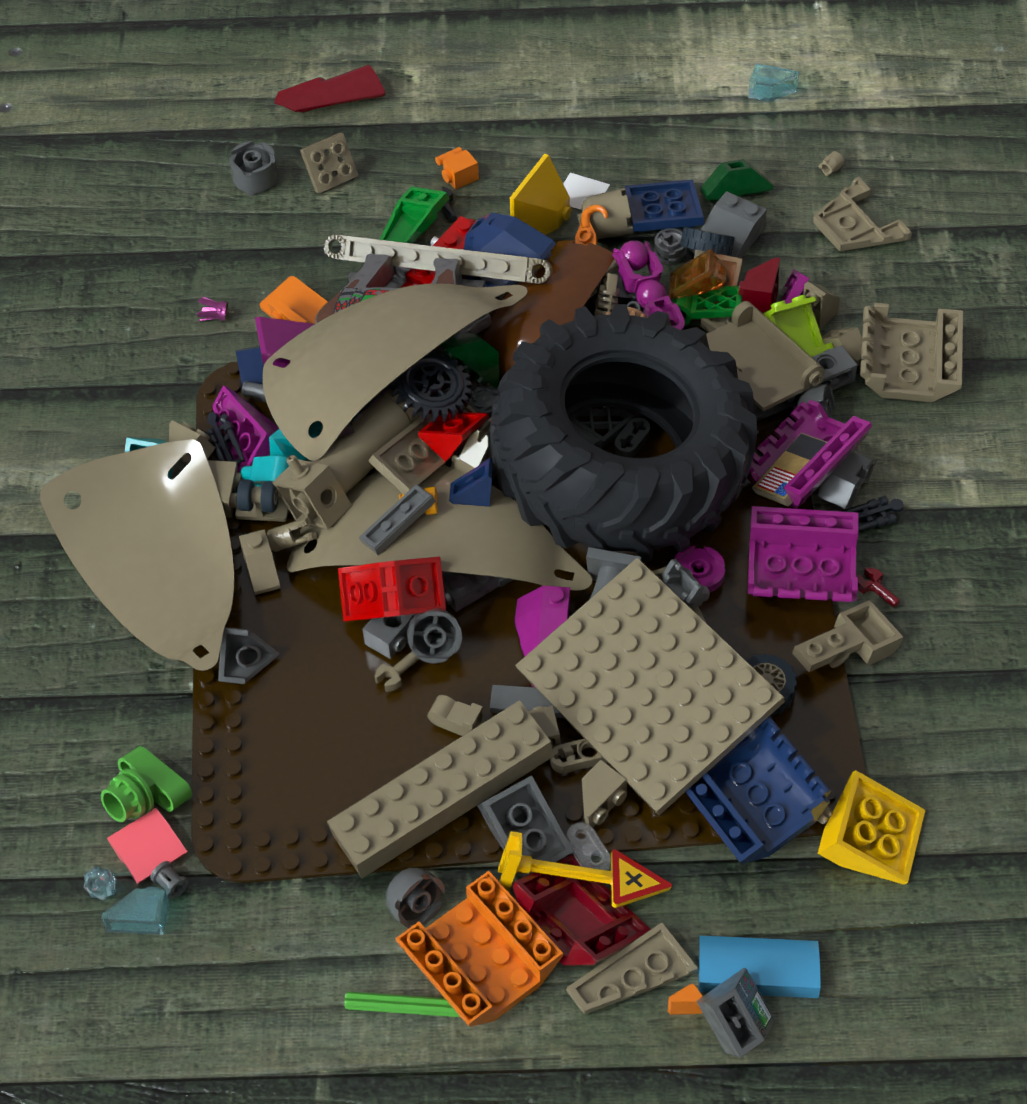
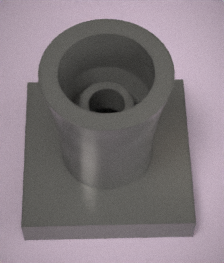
M589 547L586 556L587 569L592 580L596 581L590 599L636 558L642 562L641 557Z

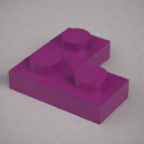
M793 269L782 288L785 294L781 301L785 300L786 304L792 303L791 299L803 295L804 284L809 278Z

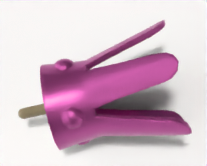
M202 296V299H198L199 303L210 306L203 307L202 311L197 313L198 317H208L202 318L199 321L211 319L226 321L228 313H234V311L229 310L228 302H217Z

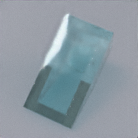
M756 63L749 80L748 98L771 102L797 92L799 72Z
M157 887L136 888L102 913L101 919L106 932L164 935L169 909L166 891Z

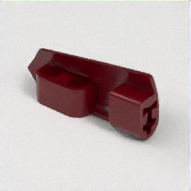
M368 64L327 80L318 77L281 90L277 93L274 103L294 112L305 113L316 108L385 96V90L373 68Z

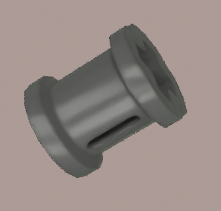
M170 861L160 863L150 876L153 883H158L166 891L165 894L169 899L179 897L189 884L186 877H180L173 869V864Z

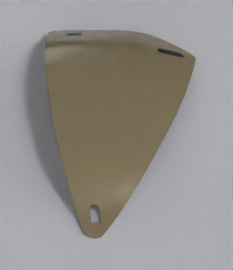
M457 284L414 285L373 296L332 314L290 340L265 362L263 367V390L267 405L276 424L286 439L303 456L309 460L320 459L353 417L388 384L430 351L473 321L493 310L517 303L526 296L527 288L522 285L470 287ZM505 292L513 295L505 300L495 299V297ZM278 358L290 360V364L285 368L274 366L273 362ZM315 421H320L323 425L321 434L316 438H311L308 433L310 425Z
M445 465L420 485L423 489L436 487L438 514L426 515V513H423L379 555L364 545L359 537L399 500V494L402 495V493L375 468L372 474L366 475L346 495L352 506L329 529L313 525L301 528V535L308 532H316L317 545L310 553L304 552L308 542L294 546L287 562V570L294 572L321 566H358L378 562L440 556L441 569L444 572L502 577L543 586L570 587V590H584L592 584L590 574L566 553L561 546L555 544L554 538L543 525L530 526L523 521L517 501L511 497L504 496L501 490L491 485L490 507L452 504L449 501L450 485L466 473ZM560 569L575 573L573 581L556 577L554 571Z

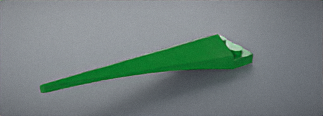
M411 186L398 200L379 240L412 244L438 218L437 213L449 200L447 192Z

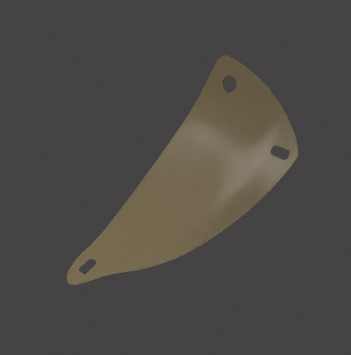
M196 440L173 441L103 457L72 468L46 483L41 490L40 501L54 532L82 578L114 617L136 638L158 654L169 659L184 661L196 670L204 671L214 667L218 662L223 632L233 602L234 565L223 505L201 444ZM190 453L192 456L190 463L175 479L170 480L168 478L169 470L184 454ZM69 491H77L82 499L80 506L73 510L68 509L64 504V497ZM199 645L205 647L209 652L202 658H199L193 652V649Z

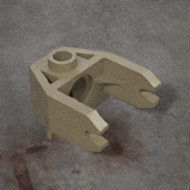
M481 430L471 434L461 454H453L450 467L467 473L489 458L493 461L490 449V436L485 435L481 441ZM494 463L492 471V480L497 475L496 465Z

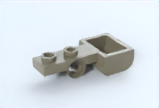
M868 600L839 613L834 625L835 629L795 646L792 654L808 672L826 664L835 668L845 662L849 655L855 651L867 665H871L893 654L899 648L903 636L879 609Z

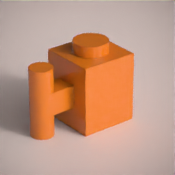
M457 147L435 157L438 166L443 164L442 176L445 182L450 183L455 190L479 180L478 162L467 150L462 151L461 147Z

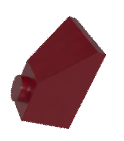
M775 257L747 271L745 281H740L738 295L742 296V302L749 301L763 314L771 310V305L777 301L780 258Z

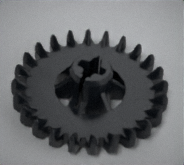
M430 351L393 380L389 387L393 388L392 397L399 394L396 401L397 405L401 402H406L403 409L404 412L413 407V418L420 411L422 412V421H425L428 414H431L434 423L437 420L438 414L441 415L443 422L446 421L448 413L452 419L456 417L457 411L459 414H462L464 407L469 405V399L473 395L471 391L473 384L469 381L470 375L464 373L466 368L462 365L457 366L459 362L457 359L450 360V355L445 354L442 356L441 351H436L435 354ZM417 373H419L421 380H415L413 378ZM436 374H437V377H436V380H435V383H434V384H433V386H432V383H433V380H434V377H435V376H436ZM450 388V390L444 395L442 390Z

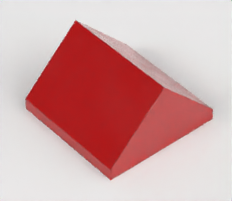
M457 412L454 419L448 413L446 421L443 422L441 415H439L434 423L431 421L418 432V435L446 462L453 454H456L465 446L469 436L480 430L489 417L487 413L463 412L459 414Z

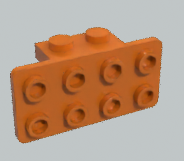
M290 276L260 303V308L273 319L315 324L318 311L328 301L295 276Z

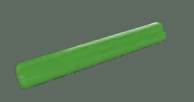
M348 991L344 999L345 1008L349 1010L460 1017L445 998Z

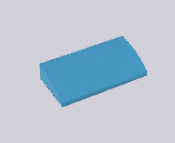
M700 935L698 986L700 993L710 992L741 969L746 968L762 996L819 998L821 982L818 941Z

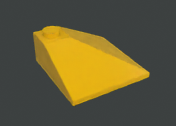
M544 154L510 197V216L518 218L546 235L558 229L564 221L569 219L572 212L570 196L548 154Z
M855 770L852 772L824 828L817 854L841 867L905 885L909 880L925 809Z

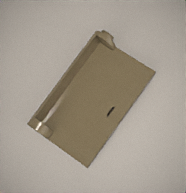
M749 301L740 303L734 309L732 322L706 334L711 351L728 352L736 360L738 379L750 384L753 390L754 404L762 411L817 386L823 381L824 368Z

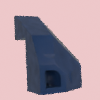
M490 213L479 218L466 233L463 250L547 260L552 253L550 251L556 243L516 217ZM466 275L468 280L486 281L487 287L508 286L519 282Z

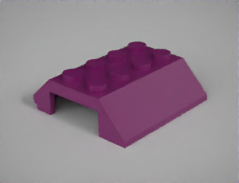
M810 400L808 403L802 402L790 414L796 422L787 417L773 431L779 440L769 435L757 447L756 451L762 457L760 458L754 453L747 479L754 485L801 433L826 441L827 443L784 487V490L793 501L790 506L797 509L867 437L872 428L871 422L853 416L845 424L829 418L820 403Z
M752 506L748 594L772 597L774 595L780 598L800 599V597H805V599L857 601L856 544L858 538V513Z

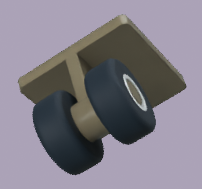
M242 479L239 482L236 519L285 522L287 521L289 509L272 483L273 481H264L262 487H256L252 480Z

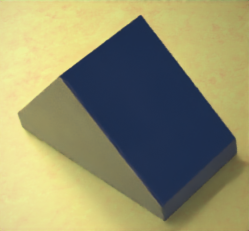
M260 346L236 350L242 386L245 381L263 384L264 366Z
M489 458L453 481L450 485L449 501L452 504L490 507L493 461Z

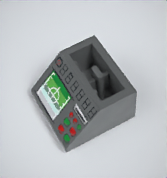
M746 968L741 969L696 1001L725 1053L740 1058L766 1039L775 1022V1018Z

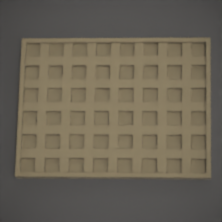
M638 558L631 562L515 665L523 676L607 763L626 778L627 783L658 815L664 812L785 702L784 697Z

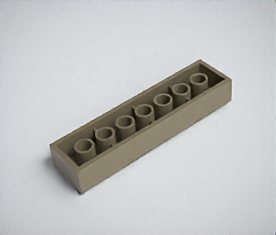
M519 700L328 820L327 823L332 835L360 877L364 878L552 758L554 755L551 741Z

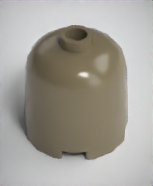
M625 188L592 195L583 201L581 206L582 213L591 205H601L608 212V218L606 219L599 211L592 213L590 216V223L597 239L634 234ZM582 213L577 214V216H578V221H579V226H580V223H581V215H582Z

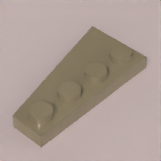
M661 922L623 950L569 985L566 991L585 1015L695 974L698 971V967Z

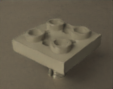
M341 132L300 149L316 193H321L359 176L344 134Z

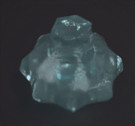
M95 866L91 871L84 873L85 882L83 888L89 892L90 897L105 901L108 896L115 894L117 879L109 869Z

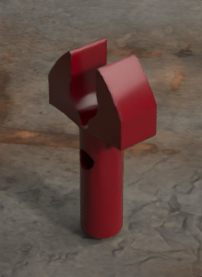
M865 568L864 575L871 581H867L859 573L857 574L858 590L863 595L868 591H873L890 606L897 607L899 605L900 599L881 584L883 573L878 569Z

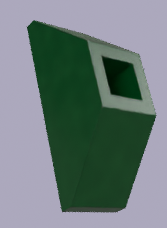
M744 159L722 162L700 187L701 194L707 201L712 202L718 201L726 191L742 197L745 194H763L766 191L773 190L772 183Z
M468 331L453 335L439 345L444 349L442 354L450 355V360H459L458 366H464L466 368L465 372L468 374L472 371L476 373L473 378L484 386L489 383L495 388L499 386V352L482 338Z

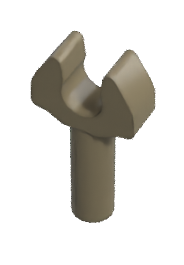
M412 651L393 667L385 664L380 665L375 674L376 683L381 682L386 677H390L391 679L384 684L385 691L397 690L402 685L400 675L417 662L419 658Z

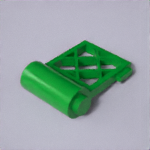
M681 282L672 287L670 300L678 305L685 321L684 326H686L691 319L732 317L734 309L742 303V296L738 295V285L723 286V288L693 289L691 285Z

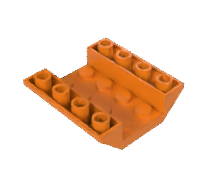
M487 871L466 887L467 898L431 925L425 928L418 921L395 938L396 942L469 1027L497 1020L538 989L563 957V952L490 871Z

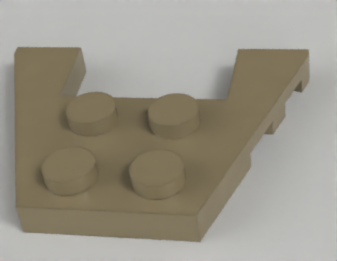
M860 177L855 178L849 188L845 187L840 192L839 197L831 200L814 215L813 223L839 251L911 239L912 232L900 219L878 228L858 207L855 202L869 197L871 189Z

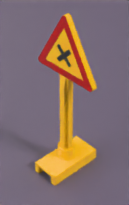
M513 831L510 832L498 866V872L502 873L499 882L508 892L516 872L527 874L529 872L610 884L612 907L614 908L669 891L672 886L670 882L615 849L611 852V871L532 859L531 856L522 855V833Z

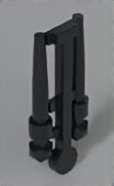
M209 413L207 423L212 425L213 428H209L206 434L210 437V443L216 447L215 451L219 460L237 462L239 466L242 462H245V458L234 433L235 429L232 422H230L229 415L223 414L219 417L218 413ZM229 439L239 457L237 460L234 458L227 443Z
M885 495L879 497L878 500H868L867 503L840 512L858 513V521L867 519L868 522L858 525V532L874 527L886 526V523H896L897 517L895 513L887 514L886 517V512H901L904 504L900 499H893L888 504L889 500ZM880 514L882 515L881 517L875 518V520H873V518H872L873 516H876V515H880Z

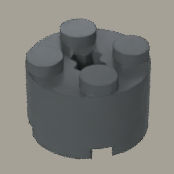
M247 141L237 145L232 150L229 162L233 183L238 189L246 192L249 196H255L259 192L265 191L278 183L275 153L270 145L261 142L260 145L254 144L253 141Z

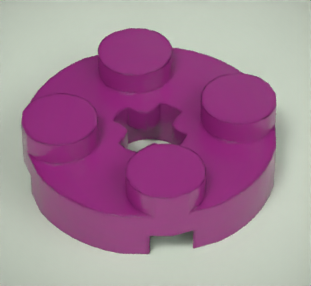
M690 546L685 551L678 552L674 559L684 568H688L692 572V576L701 585L706 586L709 592L716 590L723 583L725 563L723 557L716 550L704 546V549H695V546ZM703 567L704 570L702 573H696L693 568L700 569Z

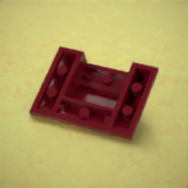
M573 855L555 862L584 867ZM534 872L515 881L513 884L516 901L563 952V957L559 961L562 965H595L623 950L651 930L626 905L617 908L612 907V892L600 882Z

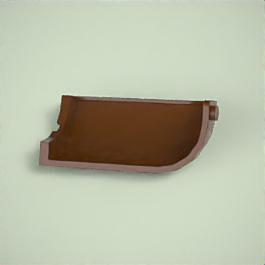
M574 240L558 241L550 251L552 253L551 256L546 260L553 269L552 277L548 282L537 284L519 281L517 284H513L526 287V296L512 306L494 310L490 315L491 326L482 330L477 335L499 352V383L505 373L515 364L513 354L520 343L524 341L532 344L541 336L540 327L542 323L550 319L558 325H562L574 320L575 309L585 305L613 262V252L592 243L583 245L575 243ZM539 264L535 267L534 274L537 278L544 277L545 268L542 264ZM506 292L501 300H505L513 295Z

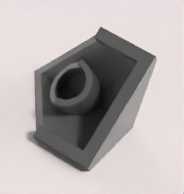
M225 627L220 648L218 681L245 684L279 656L280 653L250 630Z

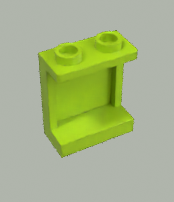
M801 295L791 299L792 303L788 304L783 300L772 304V309L764 313L769 320L811 357L821 354L828 349H833L832 342L828 344L823 343L811 304L816 301L815 296L806 298V295Z

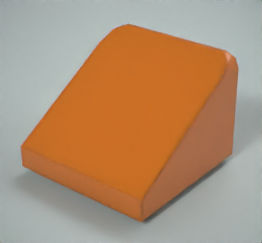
M694 983L668 998V1012L670 1015L703 1014L696 1002L703 996Z

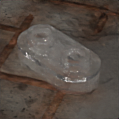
M586 823L573 824L567 831V841L580 866L608 871L610 868V855L594 829ZM578 833H584L586 837L584 839H578L576 835ZM593 856H598L601 858V861L595 863L591 860V858Z

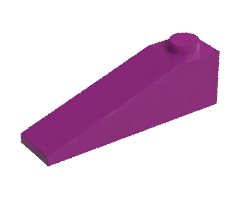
M223 385L212 407L214 412L219 414V417L223 414L230 417V422H232L235 429L234 433L245 458V462L238 466V470L241 472L244 466H252L254 457L270 456L269 437L279 427L228 386ZM229 439L227 443L231 448L234 458L237 460L239 457Z
M542 586L517 599L515 627L519 635L524 657L569 618L570 587Z

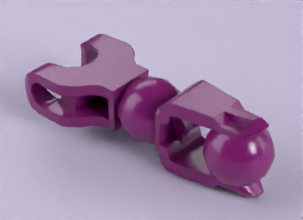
M629 241L620 250L614 248L612 256L619 266L618 272L626 291L636 294L637 302L642 308H645L644 314L649 317L656 311L668 313L671 326L683 330L684 318L678 305L671 302L666 294V288L660 282L663 266L656 253L652 252L650 243L647 241L644 244L639 241ZM647 264L651 276L642 277L639 274H634L633 271H638Z

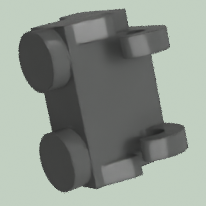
M672 559L661 575L663 577L662 582L685 604L689 603L690 608L700 606L703 602L707 601L710 595L709 589L701 585L692 576V572L688 568H684L676 559Z

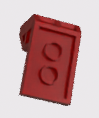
M440 556L338 568L343 621L418 614L435 608L446 610Z

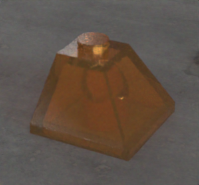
M709 249L671 272L668 296L670 299L705 294L712 289L717 290L726 282L727 270L714 252Z

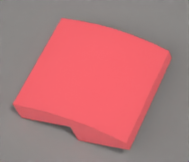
M157 808L107 838L137 884L148 879L152 871L164 861L173 863L187 854V850Z

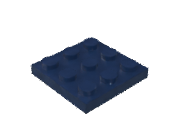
M693 179L624 186L633 231L647 232L655 229L704 225V217Z

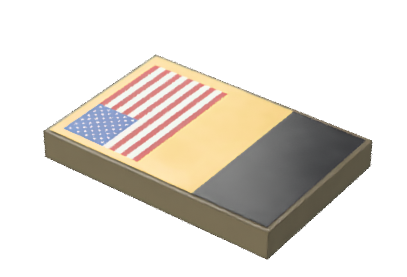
M801 433L754 484L752 489L758 495L789 507L793 501L784 490V487L827 442Z

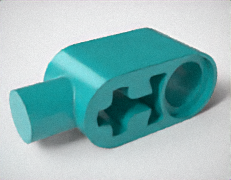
M254 457L252 466H244L241 469V477L243 480H252L256 487H262L264 481H274L289 467L287 457Z

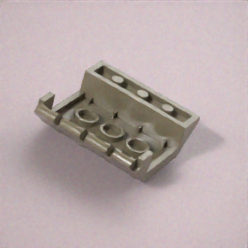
M874 303L873 307H864L860 376L865 379L867 386L882 398L934 402L961 389L963 311L938 308L936 322L889 318L887 317L889 304Z

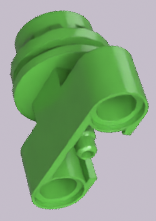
M138 746L118 760L120 773L110 780L109 787L101 793V801L105 810L117 822H124L128 818L137 819L143 814H147L153 809L154 801L164 810L172 812L192 797L189 784L142 746Z

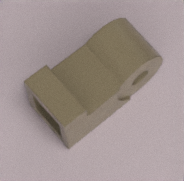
M445 695L437 696L427 715L433 724L461 736L475 729L484 721L483 706L472 703L470 706L459 701L456 702Z

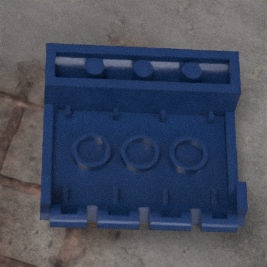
M770 716L685 791L741 864L771 856L816 823L830 803L827 799L831 792L829 787L820 776H815L811 779L816 771L801 754L795 757L798 752L797 748L785 734L778 736L781 729Z

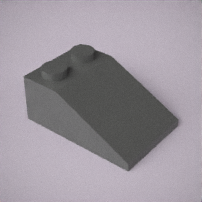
M726 191L714 205L701 230L735 237L731 256L742 258L765 230L767 209ZM690 248L689 254L695 256L696 250Z
M532 775L477 805L489 829L503 850L505 849L510 832L513 831L522 833V855L531 856L532 859L556 862L573 852ZM520 872L518 873L521 876V878H523L534 872H529V874Z

